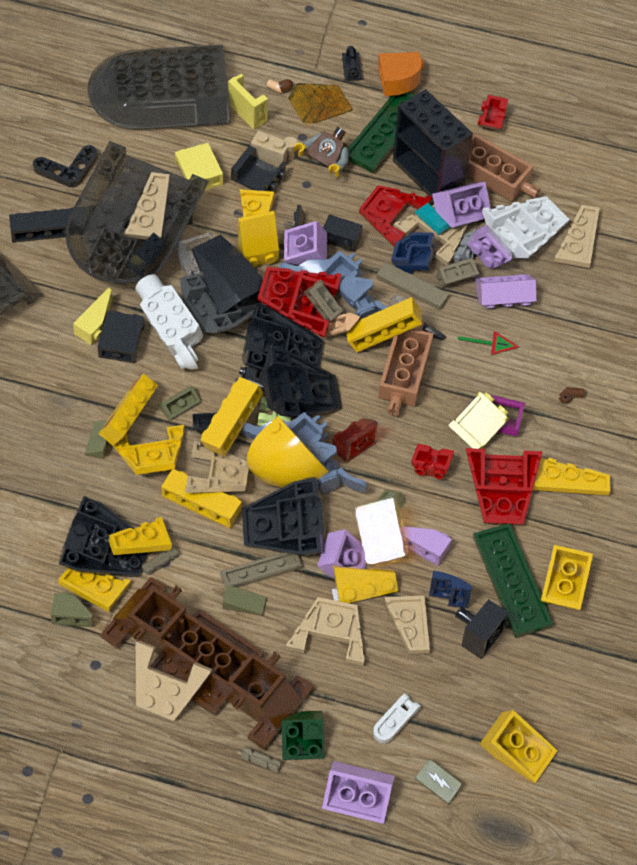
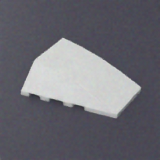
M547 196L526 200L525 203L521 204L514 202L510 206L498 205L494 209L487 207L482 210L486 225L511 250L512 258H529L570 220Z

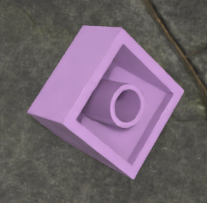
M317 221L284 231V261L286 263L300 265L307 260L327 259V232Z
M346 529L328 533L317 567L333 578L335 577L332 565L365 569L371 550Z

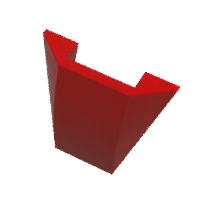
M267 267L257 300L324 338L329 320L323 319L304 292L321 279L324 283L323 285L334 298L342 274L335 273V275L327 274V272L310 273L308 270H301L299 272L286 268Z
M466 448L484 524L510 523L511 525H523L543 451H523L522 456L490 455L485 454V449Z

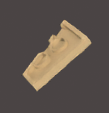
M425 596L384 597V602L408 653H429Z

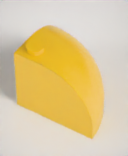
M279 416L256 436L247 453V466L249 470L259 480L270 486L282 488L294 481L316 477L318 480L329 472Z

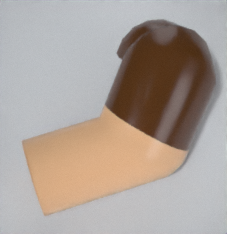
M269 79L266 86L278 93H283L293 87V82L289 79L280 82Z

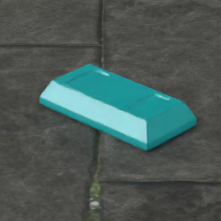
M429 203L414 212L438 235L451 227Z

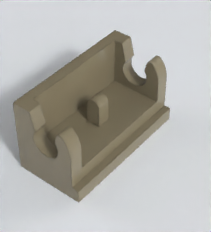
M473 258L440 267L436 278L441 280V288H444L447 284L464 279H475L479 272Z
M320 279L304 293L323 319L332 321L344 309L338 305Z

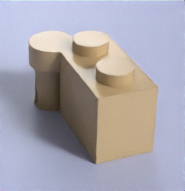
M257 131L251 146L255 148L256 158L280 166L283 161H287L288 156V160L295 158L294 145L297 143V140L291 136L283 140Z

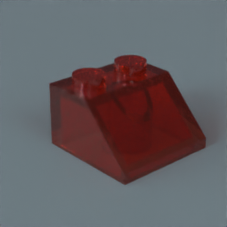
M362 418L357 422H352L347 429L342 432L339 431L334 435L332 445L336 446L337 454L346 464L376 444L378 422Z

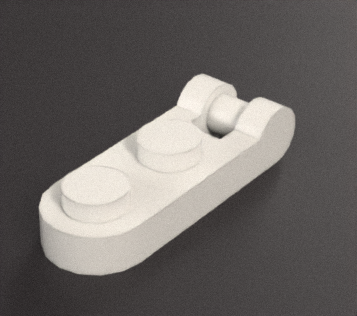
M404 693L374 726L373 736L375 740L380 743L391 741L405 724L418 713L421 705L411 701L410 696ZM406 706L408 710L406 711L402 707Z

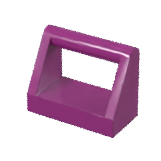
M490 395L494 399L492 403L520 409L517 420L509 419L498 431L517 436L525 403Z

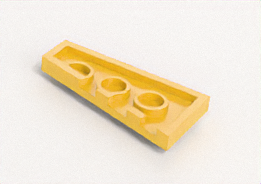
M541 458L533 490L595 495L610 494V475L587 468L584 470L576 468L575 465L570 463L567 465L562 464L552 458Z

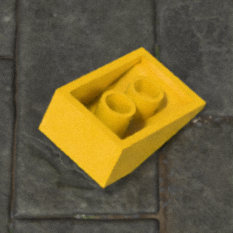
M274 211L238 218V251L254 267L279 261V245Z
M554 545L541 602L580 611L593 554Z
M514 710L502 712L480 742V745L494 758L532 783H536L558 751Z

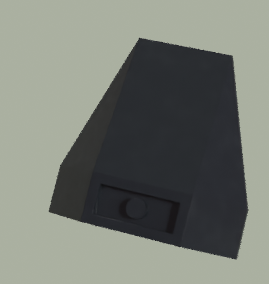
M257 303L247 328L242 361L245 366L262 371L269 348L275 347L288 350L320 367L324 340L269 306Z
M83 496L70 525L58 564L76 572L139 577L148 552L113 555L108 541L109 536L128 528H134L103 503Z

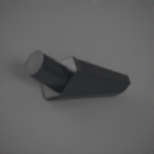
M424 322L423 331L433 333V338L439 340L446 339V335Z

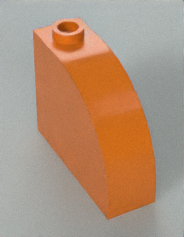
M419 52L378 54V71L384 96L404 94L412 91L420 84L421 70L424 69V59H421Z

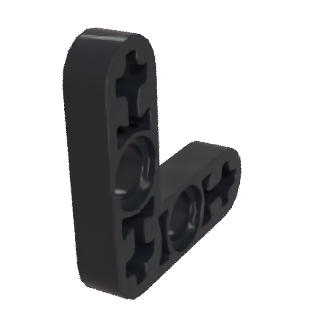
M92 145L84 146L69 167L45 157H37L33 160V170L40 176L74 188L81 183L97 160V149ZM78 164L85 165V167L82 169H79L76 166ZM54 170L61 171V173L58 175H55L52 172Z

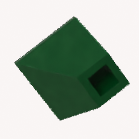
M322 710L300 711L282 719V760L324 759V718Z

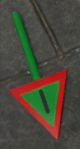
M496 331L493 332V341L461 336L457 338L462 341L492 345L491 356L520 348Z

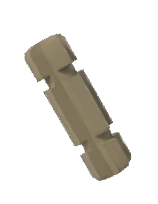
M172 546L171 550L163 551L152 558L151 562L144 563L142 565L144 573L149 575L154 572V569L157 570L170 562L169 559L173 560L178 556L177 550Z
M249 747L243 748L241 752L242 759L247 761L250 759L252 763L264 768L270 767L269 770L278 772L280 769V760L276 758L270 759L271 756L256 750L253 752V749Z

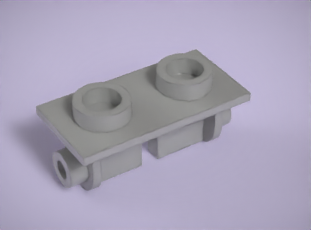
M474 229L473 233L468 232L464 235L460 243L461 247H458L453 255L455 262L474 257L475 253L471 251L466 243L477 229Z

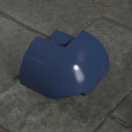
M409 233L410 236L397 241L391 258L395 267L409 274H413L414 270L430 269L431 261H434L436 252L434 233Z

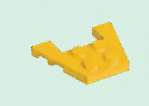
M184 425L166 427L168 440L129 445L126 433L113 448L136 475L175 469L184 436Z

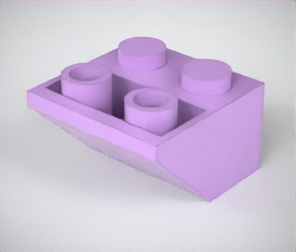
M488 225L478 229L466 243L471 251L489 269H493L512 259L511 250Z

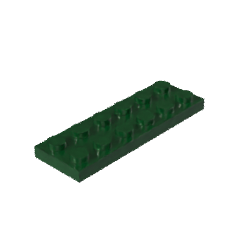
M407 92L393 95L387 100L348 147L350 162L374 173L394 148L398 105L415 96L414 94Z
M508 523L473 533L474 542L500 604L504 610L509 612L507 621L514 637L552 628L553 622L545 603L541 602L542 596L511 524Z

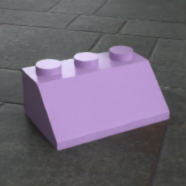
M485 182L468 184L432 194L436 212L451 227L484 219L483 208L489 207L491 209Z
M529 274L475 278L478 301L485 308H493L495 304H502V306H513V303L530 305L531 302L537 301L536 279Z
M333 761L322 809L384 824L395 776Z

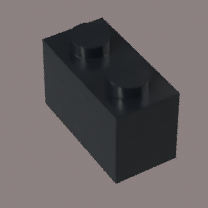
M329 214L323 226L327 232V244L355 252L362 237L363 225Z

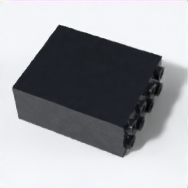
M425 89L398 105L393 162L428 196H431L433 200V193L466 184L473 133Z

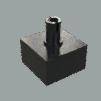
M489 599L476 615L461 606L455 614L456 618L467 624L461 646L482 659L504 632L509 612Z

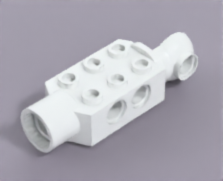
M154 274L142 278L136 285V291L143 300L140 306L146 318L171 355H174L182 370L185 368L191 370L198 369L196 362L199 359L192 349L204 336L198 323L172 285L164 286L158 276Z

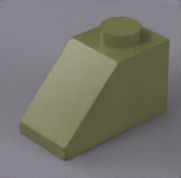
M66 592L54 593L51 612L52 624L93 627L92 614L75 595Z

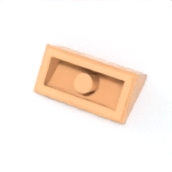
M350 312L336 316L332 321H329L326 336L329 337L349 331L360 316Z

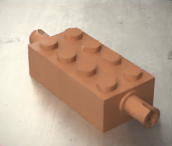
M473 134L467 177L478 183L485 182L488 189L511 202L522 191L534 199L539 195L541 189L529 183L534 166L481 136Z
M423 320L422 325L393 337L378 398L390 400L387 409L389 415H392L394 409L393 416H397L401 403L411 406L416 404L433 341V333L422 331L424 326Z

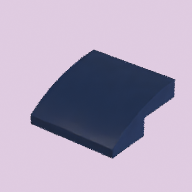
M433 570L429 596L449 599L448 606H463L468 609L472 586L456 576Z

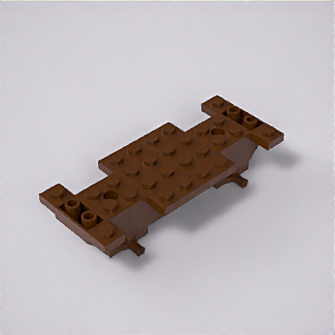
M150 577L113 617L112 622L101 633V638L116 649L129 634L136 641L140 640L155 646V652L159 656L150 667L187 682L194 663L213 669L191 700L214 716L226 701L231 703L235 709L243 711L258 722L248 734V739L265 750L282 729V719L295 713L312 692L313 685L298 675L289 684L285 679L286 675L274 666L281 658L277 652H273L268 660L262 659L264 652L202 610L198 609L193 616L188 614L186 608L175 599L182 592L180 587L175 585L168 594L166 593V586ZM156 625H161V626H162L161 628H158V629H157V628H154V626H156ZM254 691H257V692H259V693H261V694H259V695H252L251 693L254 692Z

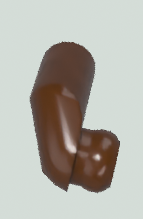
M565 388L559 394L560 402L568 403L574 397L584 398V388Z

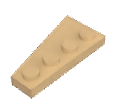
M151 172L141 199H139L137 208L124 233V237L147 240L153 232L160 238L162 237L170 174Z
M587 205L581 206L554 258V262L590 268L600 208Z

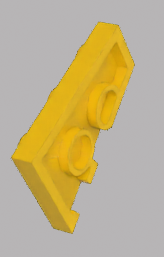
M240 189L243 217L271 212L275 199L274 192Z
M162 517L156 518L154 522L149 524L144 522L135 529L128 528L111 534L108 540L113 555L169 551L172 547Z
M332 565L338 601L351 603L398 591L396 575L393 570L360 569L357 567L348 568Z
M67 568L58 579V584L109 612L131 585V580L124 579L122 581L114 579L113 576L107 574L106 576H101L94 573L76 572Z

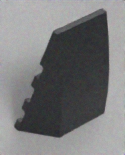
M221 234L192 248L199 270L204 275V283L210 290L212 303L216 305L217 315L228 313L238 303L257 293L259 294L264 276Z

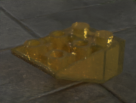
M297 83L288 97L303 123H318L353 110L338 85Z

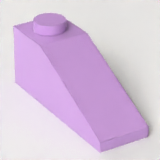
M391 525L388 531L389 539L439 566L451 547L452 539L447 534L434 529Z

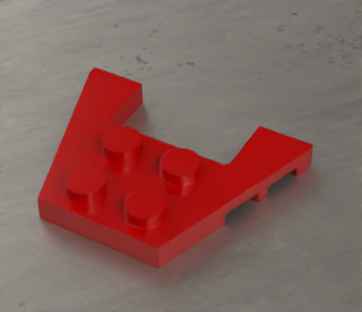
M378 185L359 208V213L395 247L397 241H401L405 237V233L391 226L406 205L420 209L427 203L431 204L432 197L427 195L426 197L417 196L413 192L407 194L400 192L399 189Z

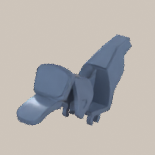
M339 251L330 259L307 260L299 266L281 263L278 266L279 268L299 272L301 270H308L310 273L327 272V274L332 275L341 273L338 286L339 293L353 309L357 310L355 315L360 316L358 320L388 308L379 300L374 302L373 297L366 294L373 287V282L370 279L360 278L363 275V271H359L362 259L360 258L357 262L352 261L355 258V253L346 256L343 252Z
M305 412L293 421H284L329 471L317 480L322 494L338 488L341 483L353 490L366 492L368 484L365 481L349 475L342 467L338 469V462L330 459L337 453L335 445L327 444L324 441L328 438V432H325V434L323 432L327 427L326 421L322 425H318L316 422L320 420V416L317 415L311 419ZM272 421L260 427L245 423L240 433L255 439Z

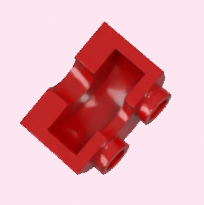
M488 95L487 100H483L481 111H484L483 116L479 115L477 125L501 131L508 99Z
M417 444L411 460V464L415 468L414 472L420 476L428 475L436 479H443L448 472L454 451L443 448L438 451L432 449L431 446Z

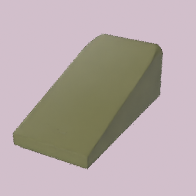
M227 585L223 598V609L262 616L266 597Z

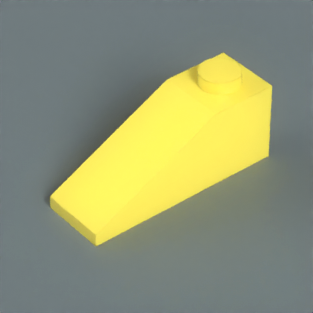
M108 288L73 323L74 334L90 345H93L96 340H100L107 311H110L112 304V289Z

